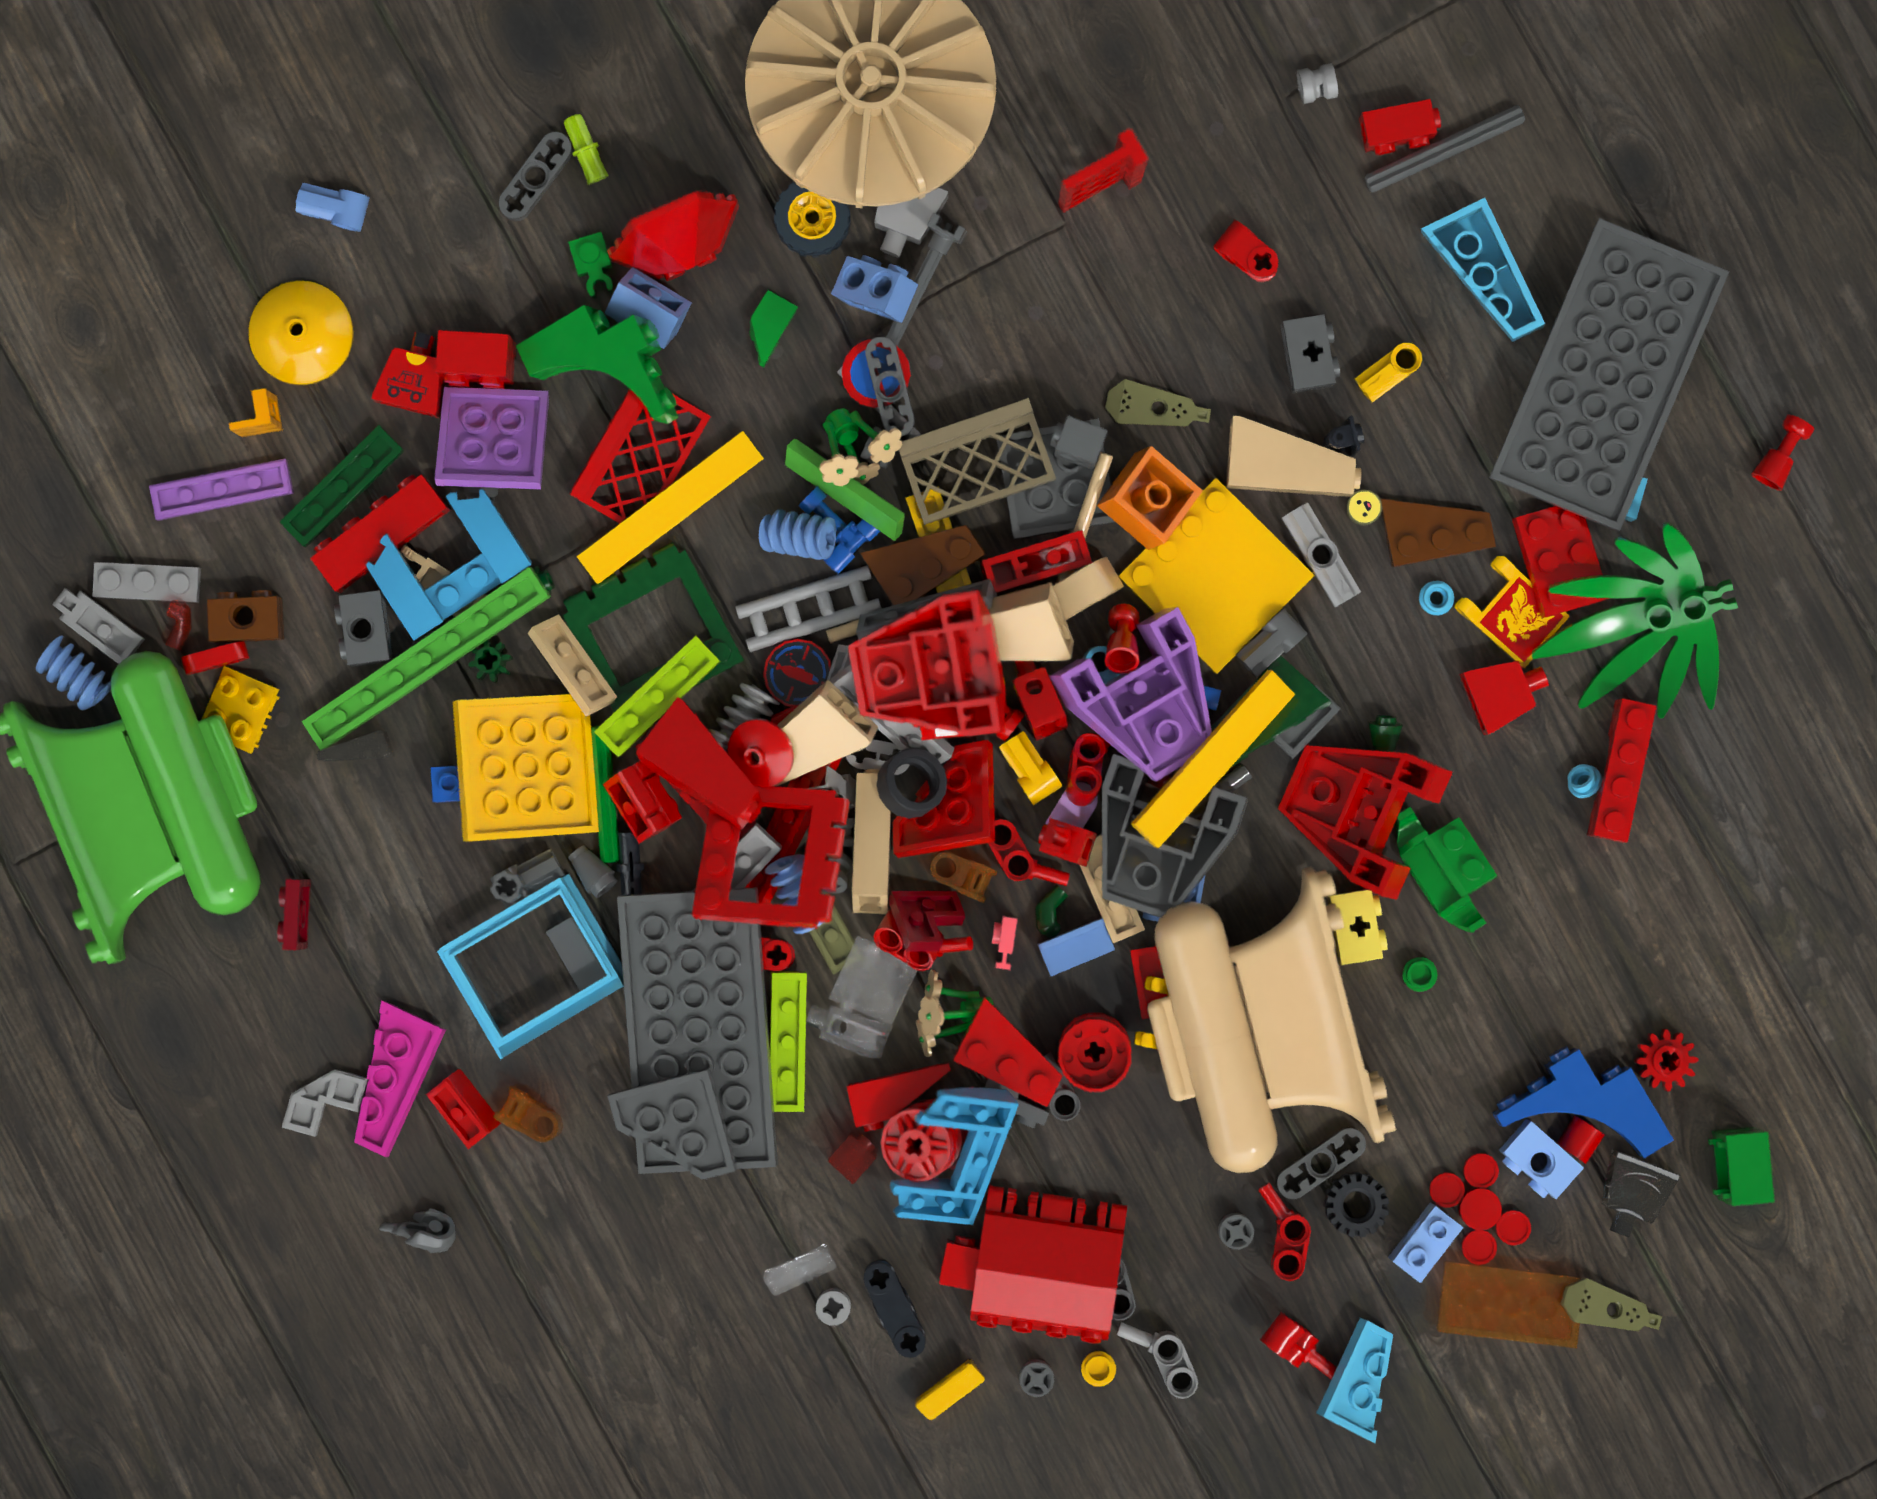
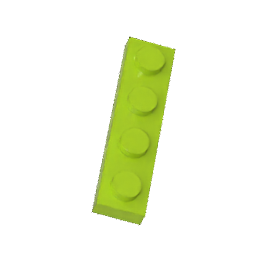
M695 636L594 732L617 757H620L662 718L677 697L682 699L720 663V660Z
M771 971L769 1048L774 1112H804L806 971Z

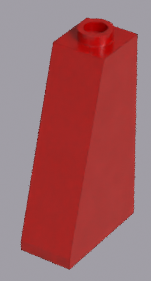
M677 697L636 751L640 762L742 830L747 822L752 823L757 818L762 809V799L759 792L687 704Z

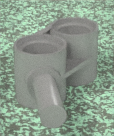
M1121 1322L1116 1335L1148 1348L1147 1352L1154 1355L1169 1392L1176 1398L1181 1399L1192 1396L1197 1390L1198 1380L1179 1336L1167 1330L1159 1333L1155 1332L1152 1335ZM1164 1340H1173L1177 1344L1175 1354L1170 1357H1164L1158 1353V1347ZM1179 1372H1185L1191 1377L1190 1384L1184 1389H1177L1172 1385V1378Z

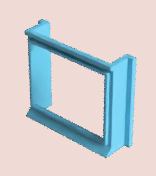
M570 874L556 879L439 948L437 951L500 1059L624 987L622 962ZM560 894L607 976L503 1036L456 955Z

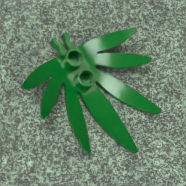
M1668 522L1663 524V538L1667 551L1677 567H1674L1665 557L1644 544L1620 537L1614 539L1615 545L1629 559L1644 570L1663 579V582L1658 583L1630 576L1597 575L1570 579L1549 586L1550 593L1592 598L1645 597L1643 600L1612 606L1590 614L1558 631L1532 651L1533 659L1557 656L1597 647L1637 634L1649 628L1652 629L1620 650L1601 668L1579 698L1578 706L1580 709H1584L1628 679L1648 662L1674 635L1677 636V639L1666 658L1659 681L1657 694L1658 717L1660 719L1664 718L1681 688L1689 667L1694 644H1696L1695 661L1700 689L1707 707L1710 710L1714 708L1719 678V647L1712 614L1720 609L1732 610L1738 608L1735 597L1729 599L1721 598L1724 592L1734 589L1731 579L1719 582L1717 586L1704 585L1702 570L1693 548L1684 535Z

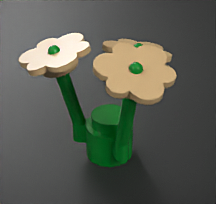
M844 408L833 411L827 416L825 423H823L832 452V459L820 464L823 481L826 483L833 482L837 486H844L850 481V478H854L862 485L867 483L871 478L879 474L880 465L878 462L880 460L884 463L890 462L895 456V451L901 448V431L893 428L889 432L883 430L878 434L862 420L858 411L850 413L849 410ZM858 427L873 439L868 447V451L872 454L871 460L875 462L873 464L860 463L851 443L858 437ZM837 442L844 446L848 456L844 457L839 453Z
M932 969L925 986V997L921 1000V1010L918 1012L919 1019L916 1020L919 1041L926 1057L932 1056L931 1047L936 1046L935 1039L967 1031L983 999L978 991H961L942 987V980L937 979L938 972ZM940 995L966 999V1001L961 1002L960 1010L943 1011L939 1006L938 1000ZM986 996L985 998L994 1006L991 997ZM961 1018L963 1022H966L940 1030L944 1019Z

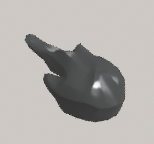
M432 1208L414 1213L412 1218L419 1223L410 1221L402 1223L384 1222L379 1227L380 1231L408 1238L405 1241L406 1244L427 1250L429 1253L447 1251L456 1239V1229L452 1218Z

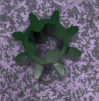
M487 640L483 643V648L472 650L476 654L475 661L469 662L468 666L479 669L476 676L477 679L482 680L488 674L490 680L493 683H497V675L501 673L510 674L509 670L505 667L506 662L511 661L513 656L501 653L504 650L505 644L499 642L493 648L490 641ZM490 653L498 658V661L492 664L493 669L483 665V661L489 659L488 654Z

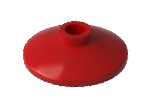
M765 719L747 720L736 727L730 736L728 755L753 785L759 787L774 786L784 780L790 773L794 762L793 747L787 734L775 723ZM752 752H755V753L758 754V756H759V758H760L759 761H757V760L753 757Z

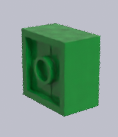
M1756 1127L1713 1130V1138L1708 1139V1144L1714 1145L1718 1189H1712L1713 1195H1718L1720 1201L1731 1206L1774 1203L1768 1132Z

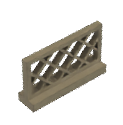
M1029 398L902 441V446L899 449L924 525L1056 480ZM1026 424L1030 425L1033 433V438L1028 448L1010 441L1015 428ZM1008 431V433H1007V435H1006L1005 438L1002 437V436L997 435V434H1000V433H1003V432ZM992 437L1003 443L995 460L977 452L983 439ZM976 442L973 449H970L965 446ZM1035 443L1040 455L1032 451ZM1007 445L1025 453L1017 471L999 463ZM958 448L970 454L962 471L944 463L949 451ZM942 454L939 461L932 458L936 455ZM974 456L992 464L984 482L966 474ZM1029 456L1043 462L1046 475L1032 479L1021 473ZM927 460L937 465L929 483L915 477L911 464ZM996 467L1014 475L1008 488L999 490L988 485ZM941 468L959 476L951 493L933 485ZM1018 477L1025 480V482L1015 485ZM963 478L981 486L975 499L965 501L955 496ZM918 484L926 487L923 495H921ZM930 489L948 498L943 510L928 515L924 502ZM985 489L993 492L988 495L982 496ZM952 500L960 503L959 505L949 508Z

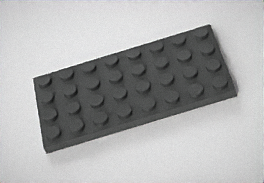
M1599 218L1489 478L1619 532L1729 271Z
M758 887L730 889L729 901L759 903ZM696 891L617 896L632 1088L710 1068L737 1168L776 1167L778 1165L760 924L695 919L692 916V909ZM636 1139L638 1174L690 1171L678 1163L671 1162L647 1148L646 1144Z

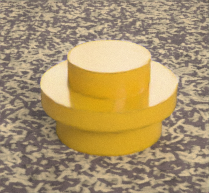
M1094 1351L1084 1358L1081 1372L1083 1378L1089 1384L1098 1387L1105 1386L1113 1380L1116 1374V1364L1108 1353Z

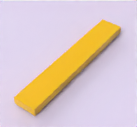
M741 431L576 556L596 584H599L764 458L746 434Z
M1267 670L1131 823L1133 827L1154 848H1160L1294 697L1295 693L1272 670Z

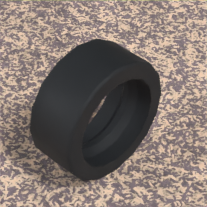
M910 748L900 751L882 765L878 772L876 786L879 798L887 809L897 816L915 818L923 816L941 803L946 794L947 777L943 766L935 756L926 750ZM901 765H914L927 778L929 794L922 802L909 801L897 789L894 778L897 768Z

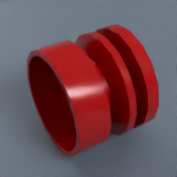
M1088 1012L1075 1017L1065 1026L1059 1039L1058 1062L1063 1075L1073 1086L1087 1092H1103L1115 1087L1125 1078L1131 1065V1041L1124 1026L1116 1018L1100 1012ZM1090 1042H1097L1098 1047L1105 1048L1099 1052V1057L1093 1058L1091 1052H1085V1050L1090 1048Z
M936 1098L921 1100L893 1116L883 1129L881 1139L883 1157L890 1169L901 1178L914 1182L927 1181L956 1164L968 1135L967 1129L918 1124L915 1120L916 1115L921 1110L925 1112ZM919 1138L923 1141L920 1148L916 1144Z

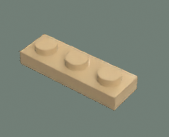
M559 614L530 629L528 635L585 716L614 703L617 698L616 694Z
M1102 835L1096 837L1087 867L1080 865V868L1100 915L1106 924L1105 926L1111 941L1116 943L1144 931L1145 928L1136 909L1102 898Z

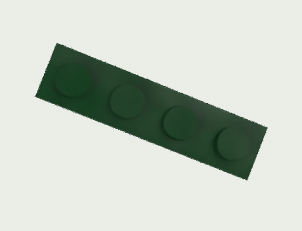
M378 425L280 523L306 548L404 452L403 448Z

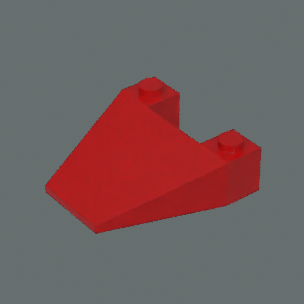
M1305 745L1278 809L1351 882L1380 896L1397 900L1411 868L1382 855L1384 846L1408 792L1424 800L1439 804L1453 771L1409 753Z

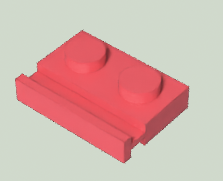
M1002 916L1001 923L994 922L992 944H998L997 951L1002 952L1001 961L995 962L996 968L1010 970L1011 964L1006 962L1007 953L1012 954L1017 918Z

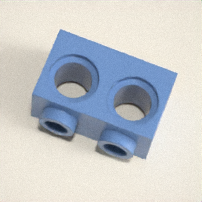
M862 255L861 260L847 256L831 294L849 306L902 323L918 287L917 283L907 278L908 271L893 264H889L888 268L880 267L881 262Z

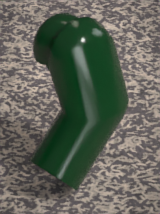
M1056 884L1035 907L1036 927L1041 934L1048 938L1056 937L1060 933L1061 925L1057 922L1056 909L1068 897Z

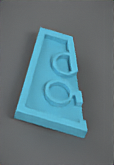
M1359 1319L1316 1414L1373 1443L1376 1442L1377 1431L1374 1430L1376 1412H1381L1383 1399L1379 1398L1382 1378L1387 1375L1393 1339L1392 1333L1368 1320Z

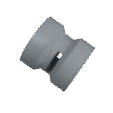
M1332 63L1321 65L1317 70L1311 71L1309 68L1297 70L1298 88L1303 104L1313 103L1316 98L1324 97L1327 100L1338 97L1337 79Z

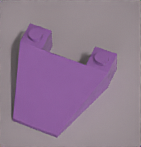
M1179 607L1165 608L1136 625L1152 656L1139 663L1134 671L1120 674L1104 684L1091 658L1077 659L1049 676L1065 707L1153 781H1158L1180 768L1212 733L1195 637Z

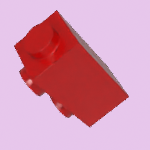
M1431 99L1362 112L1359 117L1365 152L1375 150V155L1395 152V146L1409 144L1410 149L1427 146L1430 144L1429 140L1434 139L1437 129L1441 128L1439 110L1437 107L1432 108Z

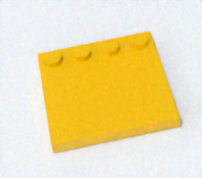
M1215 478L1201 492L1166 543L1149 550L1145 549L1118 577L1154 614L1165 608L1179 607L1195 637L1198 657L1217 674L1315 575Z
M570 694L453 701L463 842L599 832L590 715L585 716Z

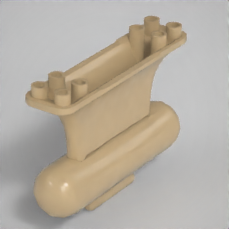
M1312 867L1303 868L1301 893L1291 912L1268 932L1229 948L1224 925L1219 914L1208 905L1202 903L1186 902L1172 909L1169 908L1166 911L1167 913L1162 918H1159L1156 925L1155 943L1169 996L1151 1001L1147 1008L1169 1095L1175 1101L1196 1097L1209 1151L1214 1161L1225 1170L1235 1173L1253 1172L1269 1162L1278 1146L1277 1131L1271 1111L1276 1108L1317 1105L1341 1110L1362 1123L1375 1143L1384 1141L1383 1134L1396 1131L1392 1113L1388 1111L1387 1105L1376 1107L1375 1100L1387 1097L1383 1078L1379 1076L1378 1071L1368 1073L1364 1069L1334 951L1336 946L1332 931L1343 929L1344 923L1340 909L1336 908L1335 903L1325 906L1323 897L1336 894L1331 874H1328L1327 870L1315 872Z

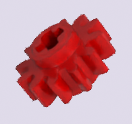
M1662 1029L1660 1039L1656 1035L1648 1033L1647 1037L1650 1045H1637L1638 1049L1644 1052V1057H1637L1634 1059V1062L1645 1066L1638 1076L1641 1078L1652 1076L1649 1081V1086L1652 1088H1656L1660 1081H1662V1087L1665 1091H1671L1673 1081L1678 1086L1685 1087V1081L1682 1076L1684 1074L1695 1076V1072L1689 1069L1688 1066L1689 1063L1699 1061V1058L1688 1055V1051L1694 1048V1043L1687 1042L1682 1045L1681 1042L1684 1036L1681 1032H1677L1670 1039L1668 1029ZM1663 1052L1673 1055L1669 1060L1671 1065L1669 1068L1659 1064L1663 1060L1661 1055Z

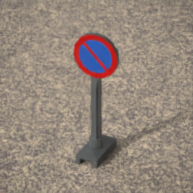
M933 213L927 225L934 232L928 245L930 250L914 280L918 287L903 322L894 321L886 336L897 347L907 389L911 378L910 363L898 345L942 256L947 255L952 243L962 245L968 234L966 229L958 226L954 235L951 234L953 225L946 223L944 229H941L940 226L943 220L935 213ZM869 339L855 345L847 354L841 370L844 387L854 400L861 405L878 408L865 355L866 347L872 340ZM882 343L876 344L877 350L872 352L873 358H879L882 368H875L876 375L878 376L885 371H897L895 363L890 367L887 364L886 356L891 354L890 347L885 348ZM886 377L881 381L880 390L883 395L894 397L900 391V383L895 377ZM884 402V407L889 406L894 402Z

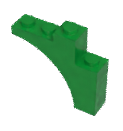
M583 305L516 345L526 370L531 377L546 380L560 373L577 370L604 372L628 386L644 403L653 420L669 424L679 418L674 408L677 405L675 397L668 388L664 387L660 379L662 375L661 368L657 361L650 357L661 350L657 341L659 333L650 320L632 315L610 328V323L601 310Z

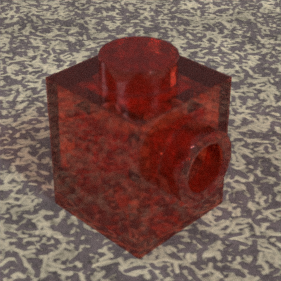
M851 1132L828 1157L827 1161L854 1184L877 1158V1154L873 1152L876 1146L862 1133L857 1137Z

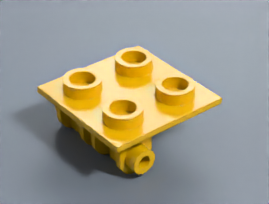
M224 666L201 720L212 715H220L225 721L234 746L251 754L255 747L259 748L258 742L263 733L261 729H267V725L264 722L266 718L271 719L272 717L268 713L269 711L272 712L276 700L280 698L277 696L279 689Z

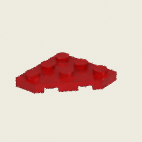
M983 740L956 745L952 757L943 766L947 777V789L941 803L921 817L905 818L897 816L893 820V854L895 856L903 858L995 842L993 744L990 741ZM928 781L917 791L915 795L918 797L914 802H922L927 798L929 794Z

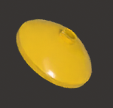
M292 281L273 288L258 302L249 323V342L257 362L274 378L294 385L314 384L333 375L346 361L353 342V324L348 309L334 292L314 282ZM295 324L303 326V331L298 336L292 335L291 332Z

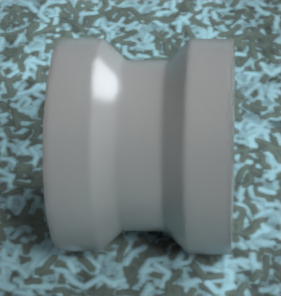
M838 1288L824 1290L819 1295L816 1303L818 1318L830 1326L843 1323L848 1318L851 1309L849 1296Z

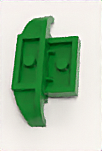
M1411 807L1401 812L1396 819L1397 844L1400 857L1404 864L1411 868L1409 872L1437 915L1449 924L1469 933L1487 924L1475 908L1469 895L1497 878V874L1459 817L1429 836Z

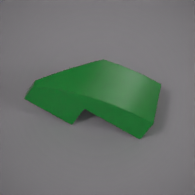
M767 290L750 319L751 328L749 331L751 341H754L758 353V363L763 368L778 346L781 336L798 306Z

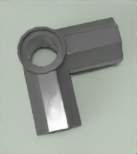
M548 849L519 866L515 864L492 876L490 881L493 886L490 889L495 899H501L505 909L565 874L552 849Z

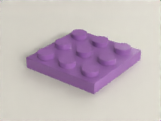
M444 387L435 471L436 486L541 489L549 405L548 391Z

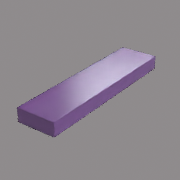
M287 459L149 486L155 519L158 521L294 494Z

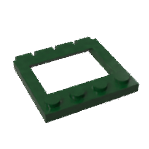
M674 542L652 552L657 563L656 566L651 567L645 556L622 568L621 571L627 580L626 582L621 584L617 575L613 573L599 584L594 583L590 585L596 598L590 600L585 589L563 600L568 610V613L564 614L563 617L569 629L617 696L614 703L610 705L614 712L666 663L620 686L588 625L678 577L681 578L709 634L712 636L711 639L703 642V644L720 660V663L694 687L744 661L686 550L679 553Z

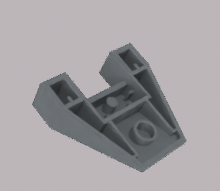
M1113 754L1102 786V898L1162 918L1169 908H1174L1184 903L1236 837L1248 800L1246 797L1213 787L1202 821L1187 816L1160 848H1154L1131 824L1149 804L1139 800L1147 775L1127 758Z

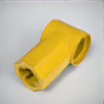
M1411 343L1397 345L1392 351L1354 378L1365 396L1373 403L1420 367L1422 362L1421 351L1416 345ZM1400 350H1408L1413 354L1414 364L1411 368L1404 369L1397 364L1396 355Z
M1024 731L999 746L1006 761L1018 776V783L1033 805L1063 787L1048 762L1042 760Z

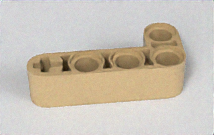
M1104 557L1053 586L1065 620L1122 589L1124 585L1109 559Z

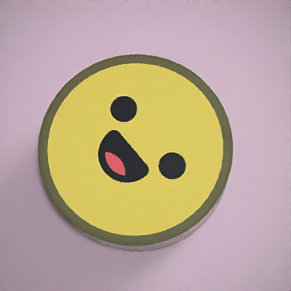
M1359 490L1347 501V515L1351 521L1358 525H1369L1376 521L1381 514V500L1377 494L1370 490Z

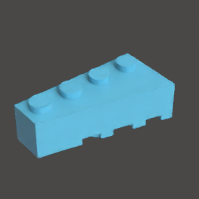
M1485 198L1421 228V233L1512 342L1545 326L1539 309Z

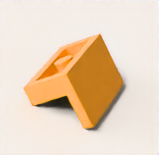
M266 388L253 390L252 397L256 418L229 423L230 431L240 437L283 430L277 396Z

